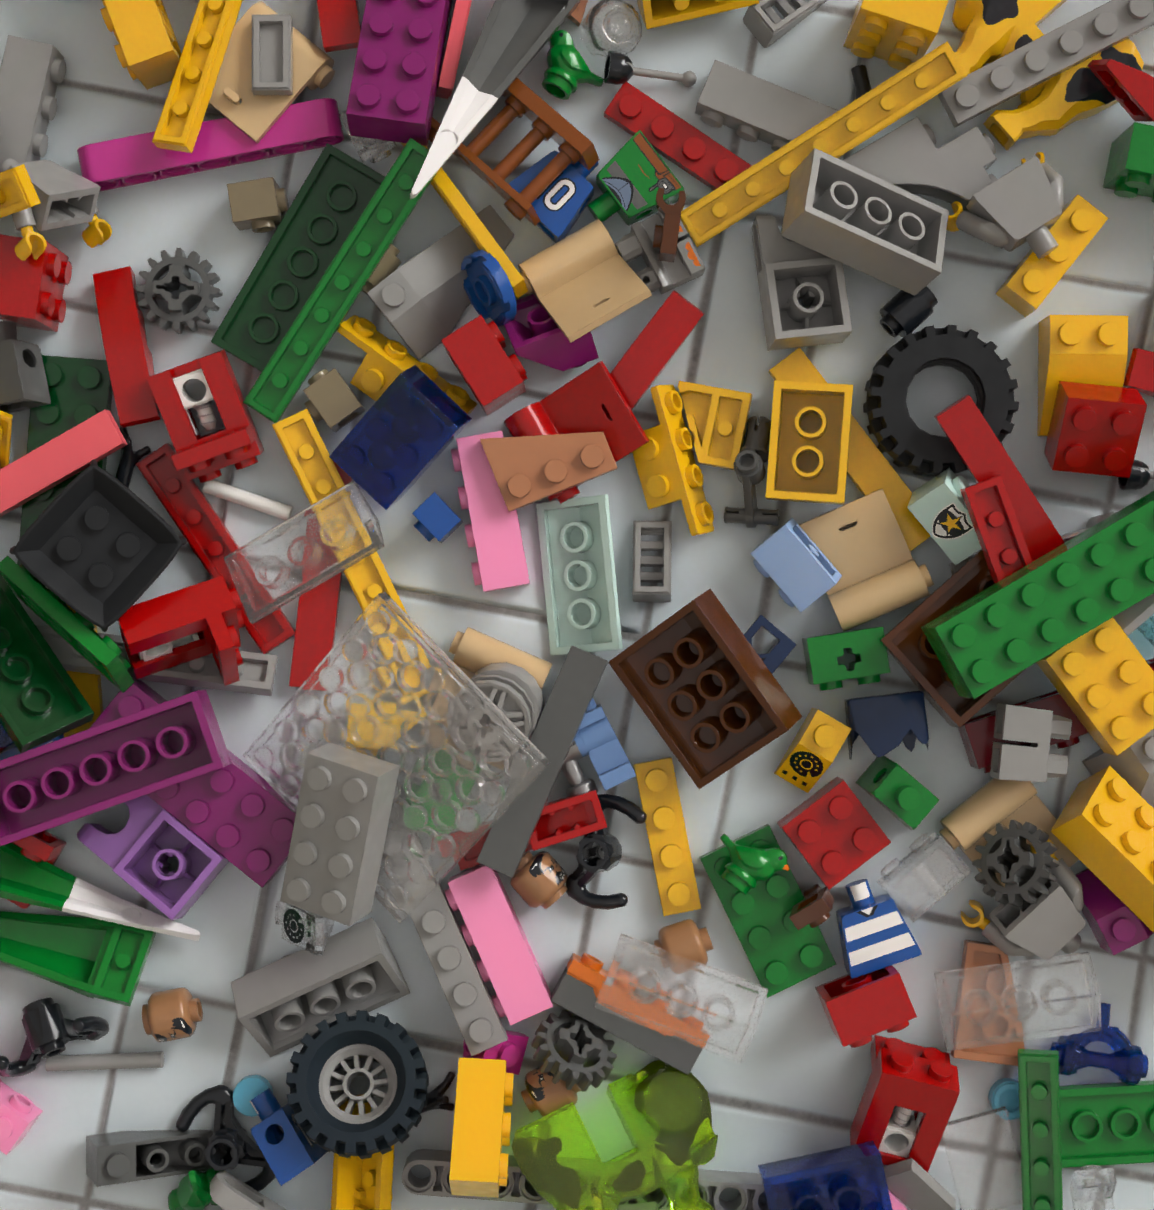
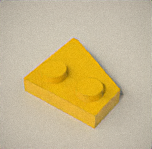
M679 381L678 388L684 404L698 462L703 465L734 470L736 456L740 453V449L743 446L752 394Z

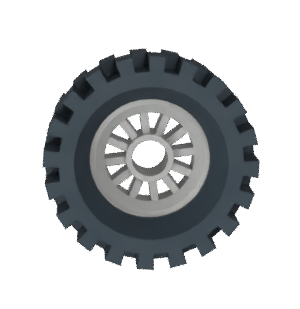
M356 1010V1016H348L346 1012L335 1014L337 1020L328 1024L324 1019L316 1024L319 1030L313 1036L306 1033L300 1040L303 1044L299 1053L293 1052L290 1062L293 1064L292 1073L287 1072L286 1084L290 1087V1094H286L288 1104L294 1111L295 1115L293 1117L298 1125L313 1141L328 1152L332 1151L345 1158L359 1156L361 1159L372 1158L371 1154L381 1152L383 1155L392 1150V1145L398 1141L402 1144L410 1137L408 1132L413 1126L417 1127L422 1119L420 1114L423 1107H427L429 1098L427 1094L429 1075L426 1070V1064L413 1037L411 1038L407 1034L406 1029L399 1023L393 1024L390 1022L387 1016L377 1013V1017L370 1016L368 1011ZM360 1058H367L364 1067L361 1068ZM354 1059L355 1068L351 1070L346 1062ZM374 1062H378L380 1065L370 1072ZM341 1066L347 1072L345 1076L336 1073ZM386 1071L388 1078L376 1079ZM359 1076L367 1077L370 1080L368 1091L361 1096L352 1095L349 1089L352 1080ZM332 1080H338L342 1082V1085L332 1086ZM388 1086L387 1093L377 1090V1087ZM343 1093L336 1100H333L332 1094ZM374 1096L383 1099L379 1106L372 1099ZM349 1100L345 1111L339 1109L341 1105ZM368 1102L373 1111L366 1114L365 1103ZM357 1103L359 1108V1115H352V1112Z

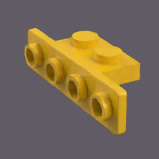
M353 315L338 327L337 331L367 353L350 383L411 428L418 423L431 400L460 421L468 416L476 407L477 403L469 397V394L463 388L451 385L440 377L434 367L420 362L410 355L401 343L390 340L376 330V326L371 321Z
M672 384L651 387L650 390L660 425L643 430L649 442L632 452L648 509H654L681 500L691 535L696 536L713 532L714 526L712 522L714 514L711 505L706 501L703 491L702 471L694 459L692 451L693 438L690 431L686 428L682 416V399Z
M349 1100L341 1105L339 1109L345 1111ZM368 1102L365 1103L366 1114L371 1112V1105ZM357 1103L352 1112V1115H359V1108ZM394 1145L391 1146V1151L383 1155L381 1152L371 1154L372 1158L361 1159L359 1156L345 1158L334 1153L331 1210H391Z

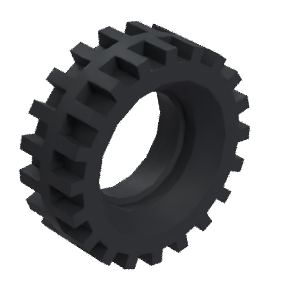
M933 325L913 334L911 332L886 351L872 370L874 371L871 378L866 382L865 391H867V398L863 404V413H867L869 425L866 427L869 435L874 434L879 442L877 448L880 452L888 453L894 459L893 464L898 467L905 466L912 469L913 474L917 475L932 474L936 477L949 467L953 473L968 470L947 436L930 435L920 429L908 412L906 398L910 383L920 371L936 365L953 367L966 375L975 390L976 406L1001 443L1005 436L1012 432L1015 424L1011 423L1013 413L1019 409V402L1014 401V390L1018 388L1017 379H1010L1007 368L1011 364L1007 358L1001 360L994 350L998 347L992 341L987 344L977 338L979 333L972 329L968 332L957 330V325H947L944 328H934Z

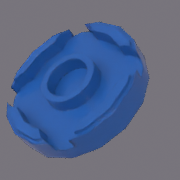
M478 250L465 256L461 263V270H466L468 277L463 280V285L477 313L482 315L485 320L491 318L498 327L513 321L517 314V302L508 276L499 262L484 250Z

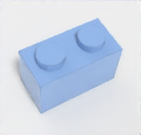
M793 517L751 552V555L755 558L753 562L757 570L764 577H771L779 586L778 592L785 603L790 607L796 606L800 612L804 611L835 586L842 577Z

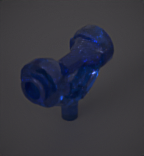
M1095 1002L1093 1024L1084 1023V1025L1072 1031L1069 1036L1061 1035L1057 1042H1052L1050 1050L1059 1051L1060 1075L1070 1076L1076 1074L1077 1070L1087 1066L1109 1069L1118 1076L1120 1081L1129 1085H1137L1141 1078L1147 1076L1148 1057L1143 1054L1141 1047L1132 1045L1127 1036L1118 1027L1109 1026L1111 1004ZM1100 1041L1108 1044L1114 1052L1109 1054L1089 1051L1085 1047L1091 1042Z

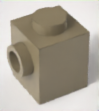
M273 177L227 184L232 221L240 231L252 229L254 233L273 231L276 229L275 225L281 223L284 217L283 212L289 209L285 188H279Z
M335 368L330 372L327 369H323L313 375L308 380L310 386L303 390L309 398L304 405L317 422L324 419L334 432H337L366 411Z

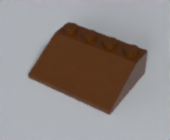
M982 549L880 639L919 691H923L924 697L950 726L957 728L962 727L1023 672H1019L975 699L960 697L921 628L994 585Z
M711 589L692 600L608 662L698 789H701L787 732L803 717Z

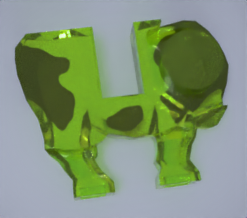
M661 1060L651 1062L634 1075L630 1073L608 1084L606 1093L631 1141L633 1149L605 1163H602L573 1102L517 1129L511 1149L522 1175L532 1188L555 1210H616L620 1202L644 1197L658 1188L663 1190L669 1210H714L712 1205L700 1198L698 1187V1166L705 1165L715 1156L718 1135H715L712 1129V1115L708 1092L691 1072L687 1075Z

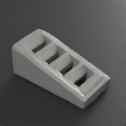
M759 0V4L748 7L743 17V23L764 48H767L827 0H810L808 2L805 0H791L797 10H794L787 0ZM773 5H775V7L783 15L784 19H781L780 16L775 12V10L772 8Z
M633 521V602H671L672 521ZM641 535H664V541H641ZM641 551H664V556H641ZM641 567H664V572H641ZM641 582L663 583V587L641 586Z

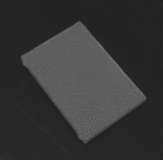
M1005 1106L949 1121L942 1139L961 1207L960 1210H999L1021 1204V1163L1009 1120V1112Z

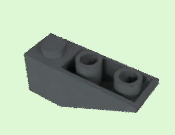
M119 1131L86 1136V1175L99 1187L188 1174L191 1170L207 1171L212 1166L204 1158V1149L213 1131Z

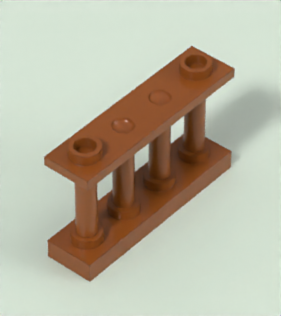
M516 78L502 95L506 98L504 101L506 106L467 146L461 143L453 154L506 200L504 206L516 219L521 221L525 217L536 226L540 219L532 203L570 163L575 165L579 162L587 170H590L600 159L594 144L522 81ZM525 115L533 122L531 124L533 129L492 170L478 156L516 117L522 118ZM433 117L429 134V141L433 143L441 125ZM552 138L560 145L558 147L560 152L518 193L504 180L543 140L548 141Z

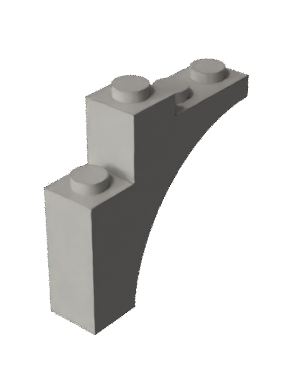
M918 117L913 118L842 160L910 193L931 196L950 204L954 201H959L964 211H968L966 206L973 194L997 180L993 174L988 175L986 172L997 159L994 155L996 153L995 146L986 133L982 134L976 126L937 149L935 147L936 138L933 131L927 124L922 125Z

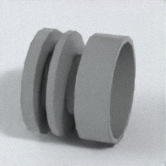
M507 662L491 663L479 669L452 701L448 714L450 733L457 745L471 757L486 762L507 759L519 751L535 729L544 708L542 690L535 678L522 667Z

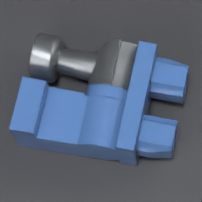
M593 698L561 769L571 786L566 790L567 797L595 789L597 793L599 792L593 779L584 778L578 762L579 759L588 755L605 791L637 776L601 704L596 705Z

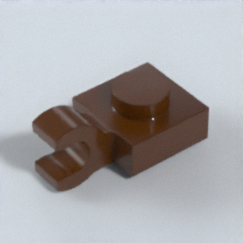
M659 188L655 203L659 212L663 214L664 221L663 225L655 224L652 248L660 249L658 261L674 263L681 211L685 205L686 194L685 191H680L678 202L674 205H668L663 200L664 188Z
M815 884L803 892L804 899L793 906L789 918L797 930L808 924L811 928L817 927L831 916L829 912L833 909L834 898L827 887L821 889L819 884Z

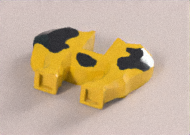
M956 0L952 22L964 34L960 39L958 49L954 53L966 74L968 75L982 68L985 64L991 63L1043 36L1044 34L1037 26L1067 0ZM1128 38L1021 93L1020 100L1022 103L1017 109L996 110L983 124L1006 150H1009L1019 139L1038 135H1056L1073 122L1094 116L1118 103L1087 66L1092 60L1113 59L1140 71L1143 69L1144 62L1135 44Z

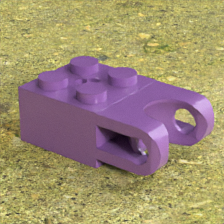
M147 795L125 802L129 808V819L126 826L117 833L96 823H85L77 832V838L113 869L112 871L171 920L183 918L229 862ZM169 857L178 858L179 868L177 871L170 872L168 870V867L171 865L167 862Z

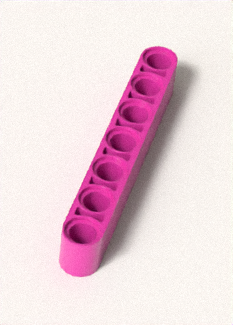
M322 98L291 104L258 144L225 117L202 122L192 153L157 148L152 142L155 131L80 147L77 153L82 177L101 186L100 191L322 148L327 143L335 145L344 140L337 101L332 98Z

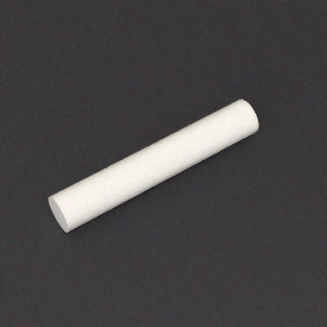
M216 480L207 481L203 486V493L286 521L290 520L293 512V506Z

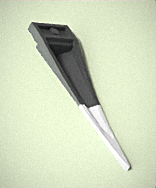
M495 0L410 193L411 199L415 198L576 9L581 0Z

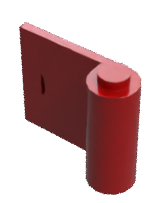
M603 361L598 362L541 401L520 409L504 420V424L512 437L604 432L615 462H618L649 442ZM579 485L549 496L548 499L550 502L558 499L559 503L562 504L580 494L577 488Z

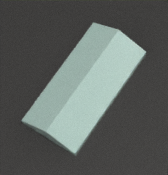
M608 494L568 499L562 504L559 501L536 503L550 654H568L571 646L586 652L623 649Z

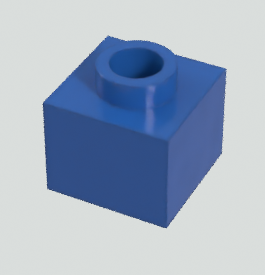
M435 492L412 513L418 519L413 526L429 542L435 537L442 543L463 523Z

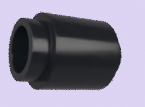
M927 286L915 296L901 290L880 309L882 316L880 324L892 337L897 335L904 337L913 332L933 313V307L938 301Z

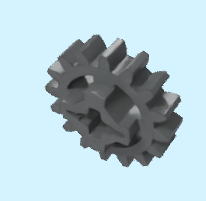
M176 248L175 257H171L163 250L161 251L162 261L157 263L152 258H149L147 261L152 268L151 271L139 272V275L146 282L145 285L136 286V291L145 295V298L141 299L138 305L142 309H150L146 318L151 322L157 321L160 318L158 327L162 330L167 331L172 324L177 334H182L184 325H187L193 332L198 331L196 321L201 319L209 324L211 321L206 314L208 310L219 311V307L213 302V297H220L223 295V292L219 288L213 287V285L220 281V277L216 273L207 274L211 270L212 265L207 259L199 263L200 255L195 251H192L188 258H186L185 252L181 248ZM189 268L195 270L200 275L203 283L191 281ZM169 270V272H168L161 280H159L160 277H161L166 271ZM180 284H182L188 290L180 292L179 298H176L171 292L179 290ZM156 299L168 302L170 314L161 310ZM197 302H200L199 305H198L193 311H191V312L189 313L190 309H191Z
M1010 820L1009 829L998 823L996 824V835L993 836L987 832L983 834L988 842L986 846L976 845L975 850L981 853L982 856L981 859L972 861V865L981 869L982 872L978 873L974 878L977 882L986 884L982 890L984 894L991 897L995 896L994 900L1006 905L1009 902V904L1015 907H1021L1023 899L1026 902L1035 904L1036 892L1044 895L1049 893L1045 886L1046 881H1057V877L1050 873L1051 868L1060 866V861L1050 856L1058 850L1057 846L1047 842L1049 835L1040 829L1037 830V827L1029 822H1025L1022 826L1020 822ZM1026 840L1032 843L1036 854L1030 852V845L1026 843ZM995 873L1001 874V882L1005 883V887L998 881Z
M562 1010L559 1017L554 1013H550L546 1021L542 1020L531 1043V1046L537 1049L533 1059L544 1062L540 1069L542 1073H553L552 1082L554 1084L558 1083L560 1079L566 1081L567 1090H571L574 1084H578L582 1092H586L590 1084L598 1088L602 1081L607 1079L614 1068L612 1064L617 1058V1054L611 1052L615 1044L614 1041L604 1039L606 1030L602 1028L597 1030L593 1023L582 1020V1017L576 1014L574 1017H570L566 1010Z

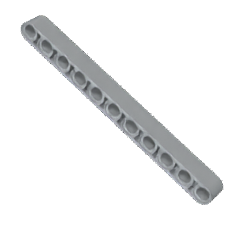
M415 1150L407 1157L402 1172L404 1187L410 1193L416 1195L562 1205L551 1196L536 1192L528 1184L515 1161L514 1155H508L507 1187L499 1186V1198L451 1195L449 1182L451 1151ZM569 1159L555 1160L559 1167L573 1171L576 1176L581 1177L585 1181V1185L580 1188L581 1198L579 1207L618 1210V1205L656 1201L659 1210H826V1200L819 1185L813 1179L807 1177L642 1165L645 1177L639 1189L631 1193H611L604 1189L603 1185L610 1179H618L622 1171L632 1164ZM419 1164L424 1165L429 1169L431 1175L423 1179L417 1178L411 1172V1167ZM648 1182H657L662 1186V1190L652 1196L645 1194L642 1188ZM693 1184L701 1189L700 1193L694 1198H685L680 1194L681 1190L687 1185ZM732 1187L739 1191L738 1196L732 1201H724L719 1197L720 1193L726 1188ZM771 1190L777 1193V1198L770 1204H763L758 1201L759 1196L764 1191ZM811 1193L816 1196L815 1201L810 1206L802 1207L797 1204L799 1197L803 1194Z

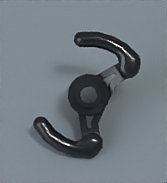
M598 795L603 811L607 808L617 810L626 814L637 824H642L646 821L647 814L634 802L616 795ZM607 828L598 830L596 834L595 831L585 834L584 838L579 842L578 854L576 855L578 867L568 876L565 884L568 888L566 891L568 896L578 903L594 909L610 910L626 906L628 897L624 893L597 895L590 893L586 889V885L597 873L609 871L618 865L622 858V846L616 837L608 833ZM600 846L602 847L600 850H604V859L598 853Z
M44 998L32 1002L22 1010L24 1014L22 1023L27 1037L20 1059L15 1062H9L7 1057L0 1056V1076L17 1077L31 1073L36 1069L41 1057L49 1058L62 1053L66 1049L65 1044L69 1041L77 1039L98 1040L109 1032V1024L105 1019L95 1016L80 1017L75 1020L63 1018L59 1004L54 1003L52 998Z
M217 1085L205 1089L193 1097L184 1107L176 1122V1128L180 1132L187 1131L195 1116L205 1106L212 1103L215 1104L214 1133L208 1139L209 1142L204 1149V1158L207 1159L212 1169L216 1171L232 1170L238 1164L263 1167L262 1172L255 1178L244 1182L258 1192L263 1190L275 1179V1175L259 1146L247 1135L246 1130L241 1127L234 1116L233 1091L225 1085Z

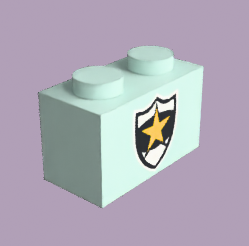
M949 467L912 492L907 508L950 560L957 565L982 548L960 489L970 485L961 475L956 476Z

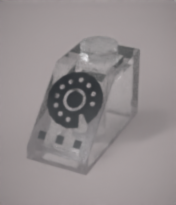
M277 901L275 922L278 925H282V939L313 955H323L334 926V921L282 901Z

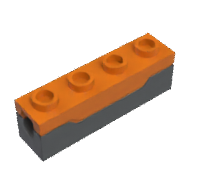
M573 953L551 993V1001L689 1075L703 1049V1045H705L710 1036L708 1025L704 1024L706 1018L689 1008H685L684 1012L670 1005L672 1000L652 989L650 993H647L637 988L638 982L623 972L617 971L616 975L602 969L604 965L602 961L590 954L583 953L582 957Z

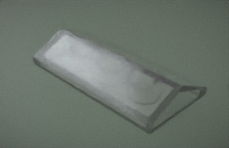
M353 480L225 556L224 560L248 620L251 623H255L385 547L379 520L358 484Z
M621 933L594 1008L741 1063L756 1033L768 988L708 965L674 955L662 948Z
M1089 952L1054 956L1048 960L1039 958L934 973L946 1051L1101 1031V994Z

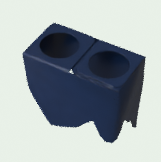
M923 691L844 700L846 726L851 728L847 736L850 760L852 759L853 743L859 735L878 758L898 747L902 741L905 747L912 752L915 747L916 738L922 744H926L928 749L929 734Z

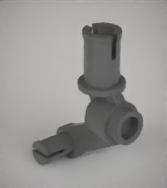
M756 416L748 419L745 446L740 449V453L736 456L734 462L736 475L743 484L745 508L725 507V523L746 524L747 528H756L757 524L779 525V509L767 510L758 509L755 485L760 483L766 474L763 463L768 461L769 451L767 447L771 429V420L761 416L759 426L756 425Z

